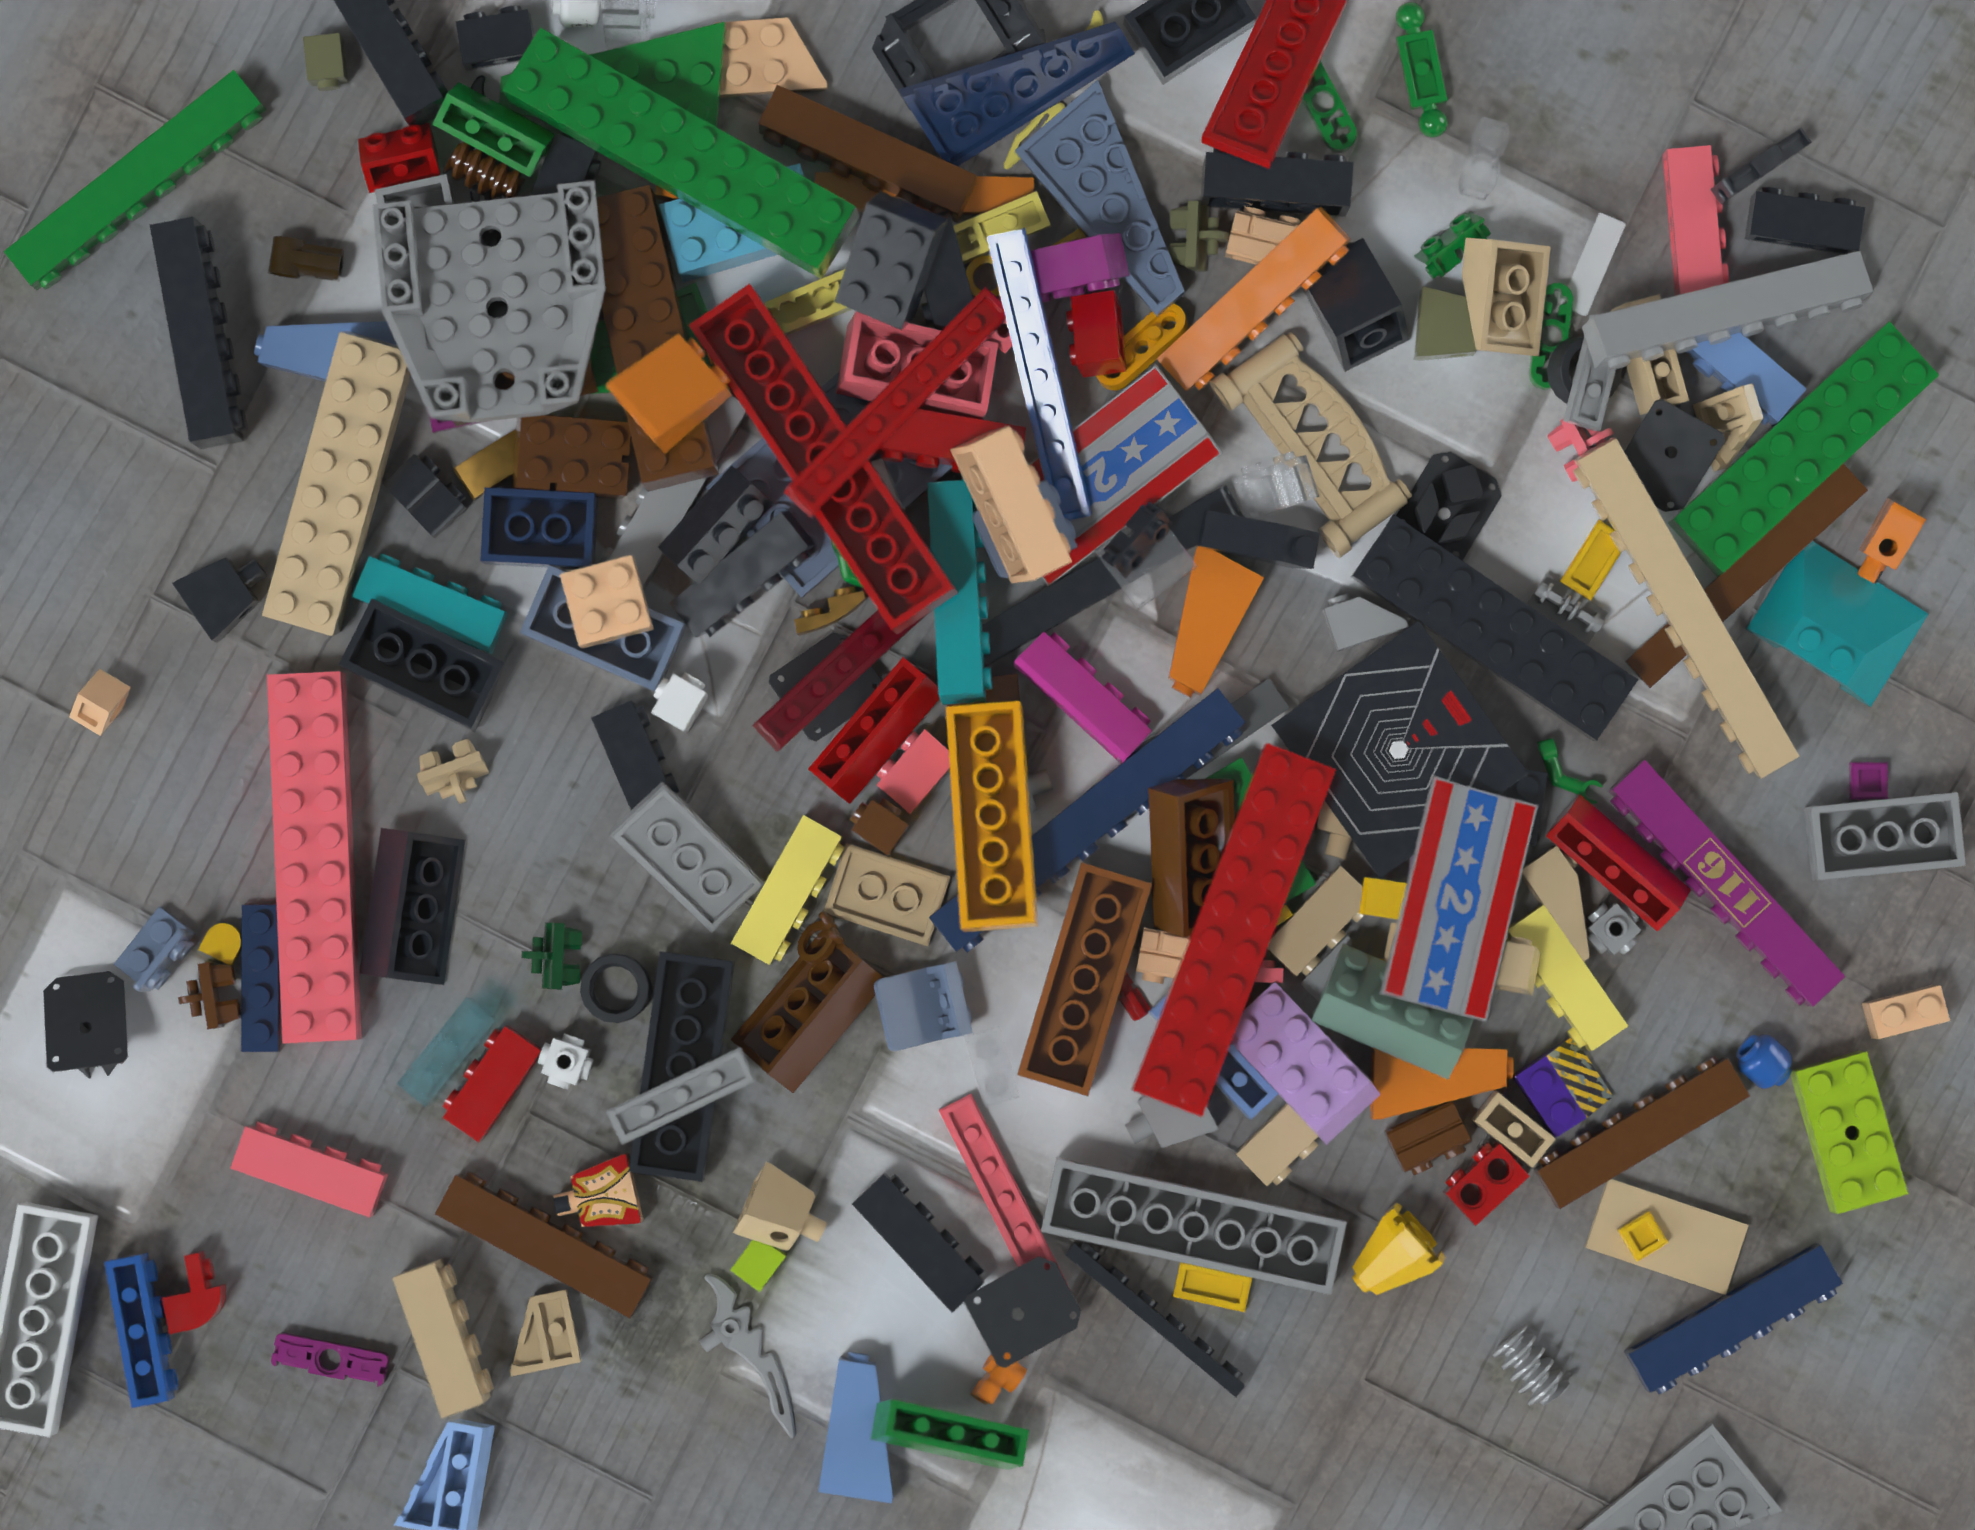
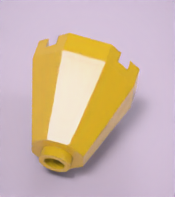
M1397 1202L1385 1212L1352 1266L1355 1272L1352 1278L1365 1293L1371 1291L1378 1295L1429 1275L1438 1269L1446 1259L1442 1251L1437 1255L1435 1254L1433 1248L1437 1245L1436 1240L1410 1211L1407 1210L1403 1215L1399 1213L1402 1206Z

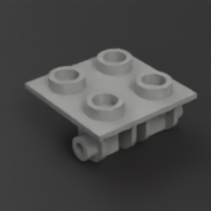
M1545 574L1527 605L1586 645L1589 644L1594 634L1600 630L1608 614L1607 611L1548 574Z

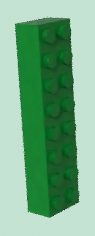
M1889 321L1687 504L1684 509L1675 515L1668 524L1716 576L1723 574L1931 384L1939 374Z

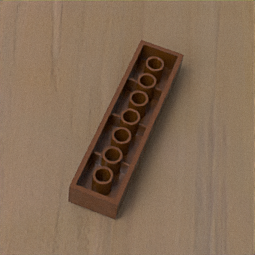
M650 185L596 198L605 281L602 310L617 376L678 333L686 342L688 341L658 204ZM626 411L641 482L648 492L719 475L707 418L664 454Z

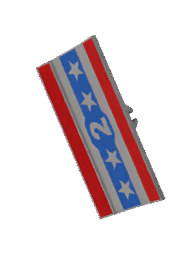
M1157 365L1073 429L1092 514L1088 517L1069 520L1076 533L1074 540L1077 548L1068 553L1072 562L1041 576L1047 586L1054 584L1114 538L1120 530L1123 531L1127 528L1125 524L1141 505L1146 506L1149 501L1157 505L1223 454L1216 442ZM1038 456L1028 465L1033 466L1039 480L1044 481Z
M1435 776L1432 777L1381 994L1472 1019L1487 1020L1538 805L1474 789Z

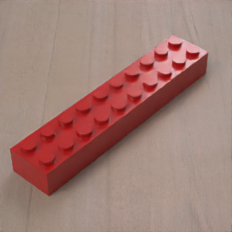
M750 283L689 324V327L713 363L730 380L728 383L729 387L792 481L847 427L761 296ZM869 459L815 513V516L891 630L896 634H899L958 594V591Z
M1269 743L1263 745L1131 1087L1132 1091L1198 1117H1203L1336 769Z

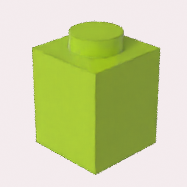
M752 1240L730 1271L760 1292L787 1256V1253L780 1248Z

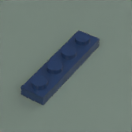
M242 905L241 1052H280V973L277 905Z

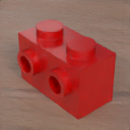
M429 123L409 125L403 129L386 133H373L358 139L360 164L369 193L375 192V189L441 175L438 152Z

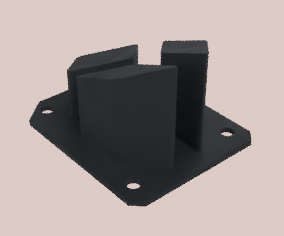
M1661 399L1654 401L1624 453L1654 505L1664 512L1684 509L1723 446L1725 437L1723 432L1697 419L1696 414L1692 416L1681 410L1680 405L1674 406ZM1712 439L1717 440V444L1711 445L1710 441ZM1674 446L1678 451L1677 455L1669 457L1667 447ZM1668 502H1673L1674 507H1668Z
M1454 453L1434 454L1410 492L1412 497L1407 500L1408 503L1400 508L1396 516L1405 520L1407 524L1450 553L1457 551L1459 553L1458 558L1463 561L1500 500L1501 493L1494 477ZM1447 456L1448 462H1442L1441 458ZM1490 484L1495 485L1494 491L1489 490ZM1441 508H1447L1450 511V517L1447 520L1439 518L1438 511Z
M833 632L769 676V684L778 695L779 700L841 644L840 639L845 640L848 636ZM872 667L866 670L803 729L809 740H820L856 713L875 690L872 688V684L875 683L879 686L881 683V679ZM778 676H783L784 681L780 682ZM819 728L821 729L820 733L815 732Z
M110 971L58 977L43 990L46 1066L49 1070L59 1072L78 1069L85 1076L91 1078L90 1067L102 1066L106 1075L109 1076L117 1064L124 1063L128 1058L124 980ZM113 977L114 981L109 983L108 978ZM55 984H59V988L57 990L53 989V986ZM81 1024L89 1030L88 1033L80 1031ZM58 1056L59 1060L57 1062H53V1057Z
M1039 1256L966 1296L964 1302L997 1366L1003 1368L1014 1364L1077 1329L1081 1309L1057 1264ZM1045 1263L1050 1264L1049 1270L1044 1269L1043 1266ZM975 1297H979L981 1299V1302L979 1304H976L974 1302ZM1015 1308H1021L1024 1311L1023 1319L1015 1320L1013 1318L1012 1312ZM1071 1312H1075L1077 1314V1317L1075 1319L1070 1318ZM1005 1353H1010L1011 1357L1009 1360L1004 1358Z

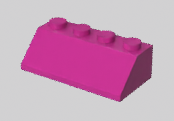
M1043 632L1014 661V667L1120 764H1123L1152 732L1147 726L1151 720L1137 707L1130 711L1120 701L1124 697L1123 694L1111 683L1107 682L1103 686L1093 677L1097 671L1085 659L1080 657L1078 661L1074 660L1066 652L1070 646L1054 632L1049 637Z

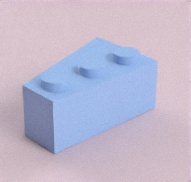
M463 1419L448 1421L426 1462L427 1466L418 1483L414 1485L410 1493L411 1496L394 1525L416 1530H477L495 1425Z

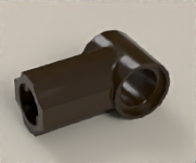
M274 236L268 273L286 278L298 279L301 276L340 281L344 264V250L306 244L305 241L296 238Z

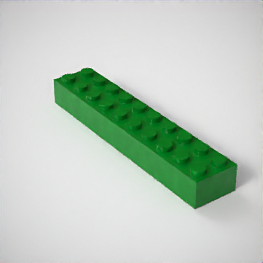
M541 27L502 89L509 102L820 279L824 277L859 219L855 205Z

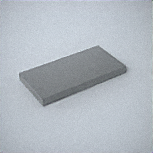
M663 781L609 831L610 836L711 933L765 884L764 879Z

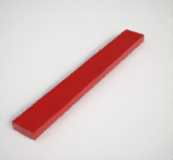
M985 287L785 488L784 493L806 514L812 517L1006 321L1002 301Z

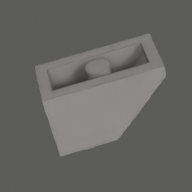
M1349 593L1329 599L1330 607L1322 610L1336 652L1404 630L1408 627L1406 619L1361 597L1350 599Z

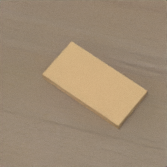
M1610 1179L1605 1183L1585 1248L1726 1295L1749 1225ZM1650 1211L1669 1243L1636 1262L1617 1229L1644 1212Z

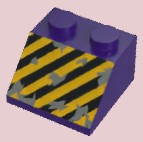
M1568 1037L1513 1073V1079L1548 1133L1554 1138L1559 1137L1588 1118L1613 1098L1583 1049H1579L1571 1037Z

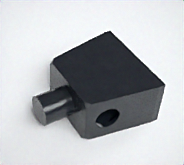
M223 558L176 580L172 584L211 641L218 643L258 605L259 600L251 590V587L266 578L267 574L255 558L240 569H237L230 559Z

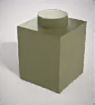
M334 33L303 37L307 80L311 86H317L319 91H331L339 89V84L348 83L345 43L341 34Z

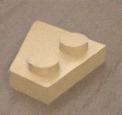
M563 1289L531 1296L518 1339L514 1361L510 1369L511 1377L582 1361L568 1290Z

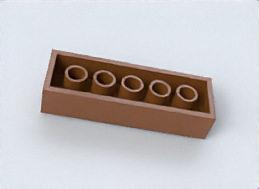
M1081 862L1017 1075L1081 1095H1089L1151 890V883Z

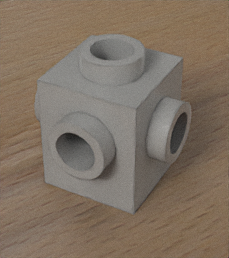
M1602 903L1588 916L1591 922L1585 927L1586 931L1590 934L1587 940L1601 955L1605 951L1608 955H1615L1619 951L1623 956L1638 943L1639 940L1635 936L1641 929L1636 923L1640 919L1626 904L1620 907L1617 903H1611L1609 906ZM1613 922H1618L1622 927V931L1618 936H1613L1609 932V926Z

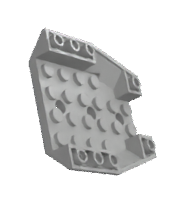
M595 181L558 184V193L433 207L413 209L410 201L373 205L382 312L430 418L471 423L546 415L579 402L605 293ZM490 229L501 233L500 242L493 247H487L481 243L483 233ZM494 301H503L508 305L507 313L501 318H492L488 315V307ZM509 372L515 376L514 385L510 389L499 390L495 387V378L500 373Z

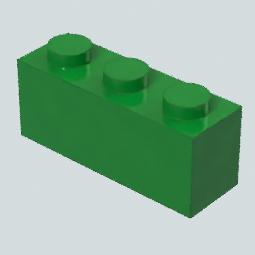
M460 82L447 93L432 124L529 177L541 166L555 135L551 131Z

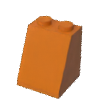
M679 333L606 384L615 399L664 454L732 396L726 387L730 382L726 375L717 365L710 369L701 359L706 355L701 347L692 338L686 342Z

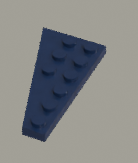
M1114 21L914 84L898 91L940 158L960 166L1135 53L1122 30Z

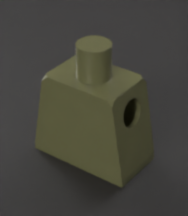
M1422 287L1419 293L1414 360L1422 361L1473 356L1476 353L1466 297L1430 287Z

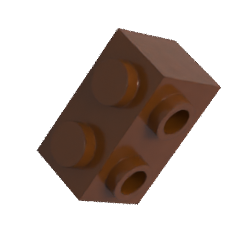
M884 798L879 804L873 799L869 805L862 802L850 818L855 823L851 830L887 856H890L910 826L898 818L902 811Z

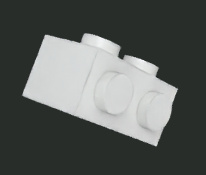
M684 672L681 678L675 674L672 675L670 680L663 678L653 697L658 701L651 713L688 734L709 698V695L703 691L706 685Z

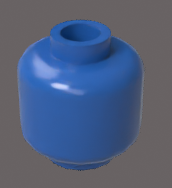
M1769 1034L1748 1037L1737 1051L1738 1069L1759 1088L1768 1089L1774 1085L1781 1086L1791 1075V1053Z

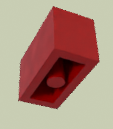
M1115 291L1072 296V310H1067L1066 312L1068 329L1070 332H1074V344H1069L1072 366L1078 367L1083 378L1126 372L1122 308Z

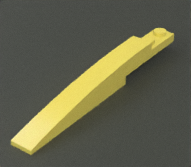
M1036 191L954 225V230L963 263L966 264L990 252L987 240L989 235L1025 228L1026 235L1029 236L1051 227V224ZM845 269L765 302L786 335L853 310L834 302ZM707 354L711 365L714 364L709 355Z

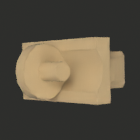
M469 739L455 743L452 746L455 760L444 764L438 751L420 755L421 772L416 774L427 796L440 792L442 799L455 795L459 804L465 803L467 799L464 791L477 787L476 778L490 774L485 760L480 752L476 751Z

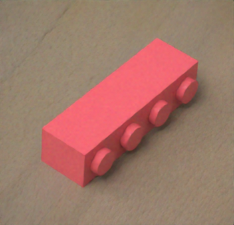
M1711 145L1667 149L1662 154L1675 296L1729 283L1727 263L1722 264L1720 250L1726 247L1724 227H1718L1717 213H1722V204H1720L1710 190L1715 186L1714 177L1719 176L1718 156L1712 155Z
M257 1121L255 1127L252 1125L245 1126L230 1169L369 1218L374 1216L388 1177L387 1173L380 1171L381 1164L361 1158L360 1163L345 1159L347 1152L330 1146H326L325 1151L311 1147L313 1142L311 1139L297 1134H291L290 1139L276 1134L277 1127Z

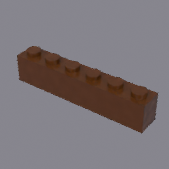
M779 85L776 86L758 123L759 134L763 135L762 138L767 143L779 148L786 145L796 150V154L808 162L815 163L816 160L830 165L829 169L841 177L848 178L852 174L863 179L862 184L874 192H880L883 189L895 194L897 198L913 205L917 204L935 214L948 210L952 221L957 224L976 185V174Z
M1714 1055L1702 1061L1696 1066L1699 1072L1686 1079L1684 1074L1677 1076L1665 1084L1667 1091L1656 1097L1652 1093L1643 1096L1633 1103L1636 1109L1623 1116L1619 1111L1603 1120L1601 1123L1604 1128L1591 1135L1590 1131L1587 1130L1571 1139L1572 1147L1564 1152L1559 1153L1555 1149L1539 1159L1541 1165L1535 1168L1534 1171L1556 1208L1561 1209L1751 1097L1729 1059L1722 1057L1718 1060Z
M467 1171L465 1176L460 1173L455 1175L435 1215L628 1318L633 1316L653 1276L647 1274L649 1267L632 1258H629L626 1263L614 1256L617 1250L597 1240L595 1245L583 1240L582 1236L584 1233L567 1223H564L562 1228L549 1221L551 1215L540 1208L532 1206L530 1211L517 1204L519 1200L517 1196L500 1188L498 1193H495L484 1187L487 1182L485 1179L472 1172Z

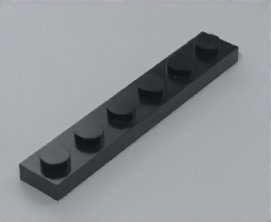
M1073 1242L1068 1248L1065 1255L1233 1396L1237 1397L1245 1387L1244 1383L1239 1380L1243 1373L1227 1360L1221 1365L1211 1356L1215 1350L1199 1336L1193 1341L1183 1333L1186 1326L1171 1313L1166 1318L1154 1309L1158 1302L1141 1289L1138 1294L1126 1285L1130 1279L1115 1266L1108 1270L1100 1264L1098 1260L1101 1258V1255L1089 1244L1084 1242L1080 1247Z

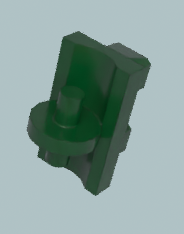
M545 922L544 937H533L532 951H521V958L532 959L531 973L542 974L543 989L562 990V986L580 983V965L563 964L564 949H581L582 931L565 927V923Z

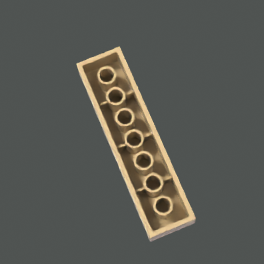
M350 331L339 332L262 613L264 617L329 636H334L341 631L411 376L398 345Z

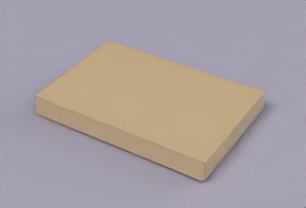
M846 843L824 911L832 916L928 946L935 927L929 917L941 908L950 876Z

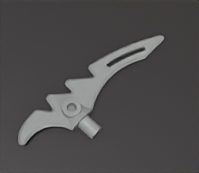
M706 1274L705 1280L712 1286L717 1297V1312L710 1324L713 1331L699 1340L701 1346L706 1352H709L720 1343H723L726 1348L747 1360L757 1371L766 1387L771 1412L790 1438L795 1437L796 1432L791 1403L778 1362L773 1353L761 1356L762 1329L756 1327L748 1331L750 1309L745 1306L733 1310L737 1297L736 1292L719 1276ZM769 1371L772 1372L779 1389L784 1409L783 1414L779 1412L776 1395L768 1376Z

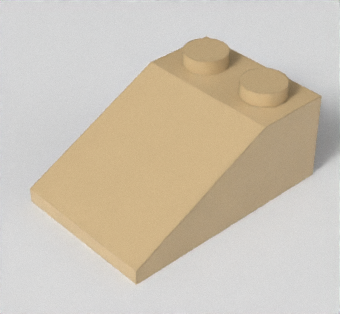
M1465 239L1462 279L1476 350L1539 356L1551 246L1493 239Z

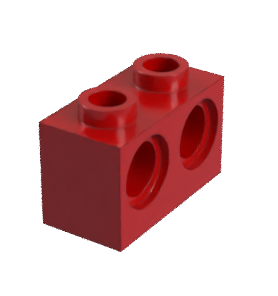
M1488 1142L1472 1155L1475 1162L1464 1171L1460 1167L1445 1180L1448 1187L1442 1192L1474 1226H1477L1530 1177L1498 1142L1493 1146ZM1500 1158L1506 1163V1173L1499 1179H1492L1488 1174V1165L1492 1160ZM1466 1184H1476L1480 1192L1479 1198L1472 1204H1465L1460 1196L1462 1188Z

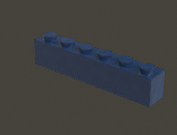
M1814 1243L1727 1292L1726 1295L1720 1296L1630 1347L1624 1353L1645 1390L1649 1393L1656 1390L1657 1394H1662L1676 1386L1677 1382L1675 1379L1688 1372L1690 1376H1693L1708 1368L1709 1364L1707 1361L1718 1354L1725 1358L1741 1349L1739 1343L1752 1336L1756 1340L1767 1335L1773 1330L1771 1324L1784 1318L1788 1322L1802 1315L1805 1312L1803 1306L1815 1299L1819 1304L1832 1298L1837 1294L1835 1288L1843 1283L1820 1244Z

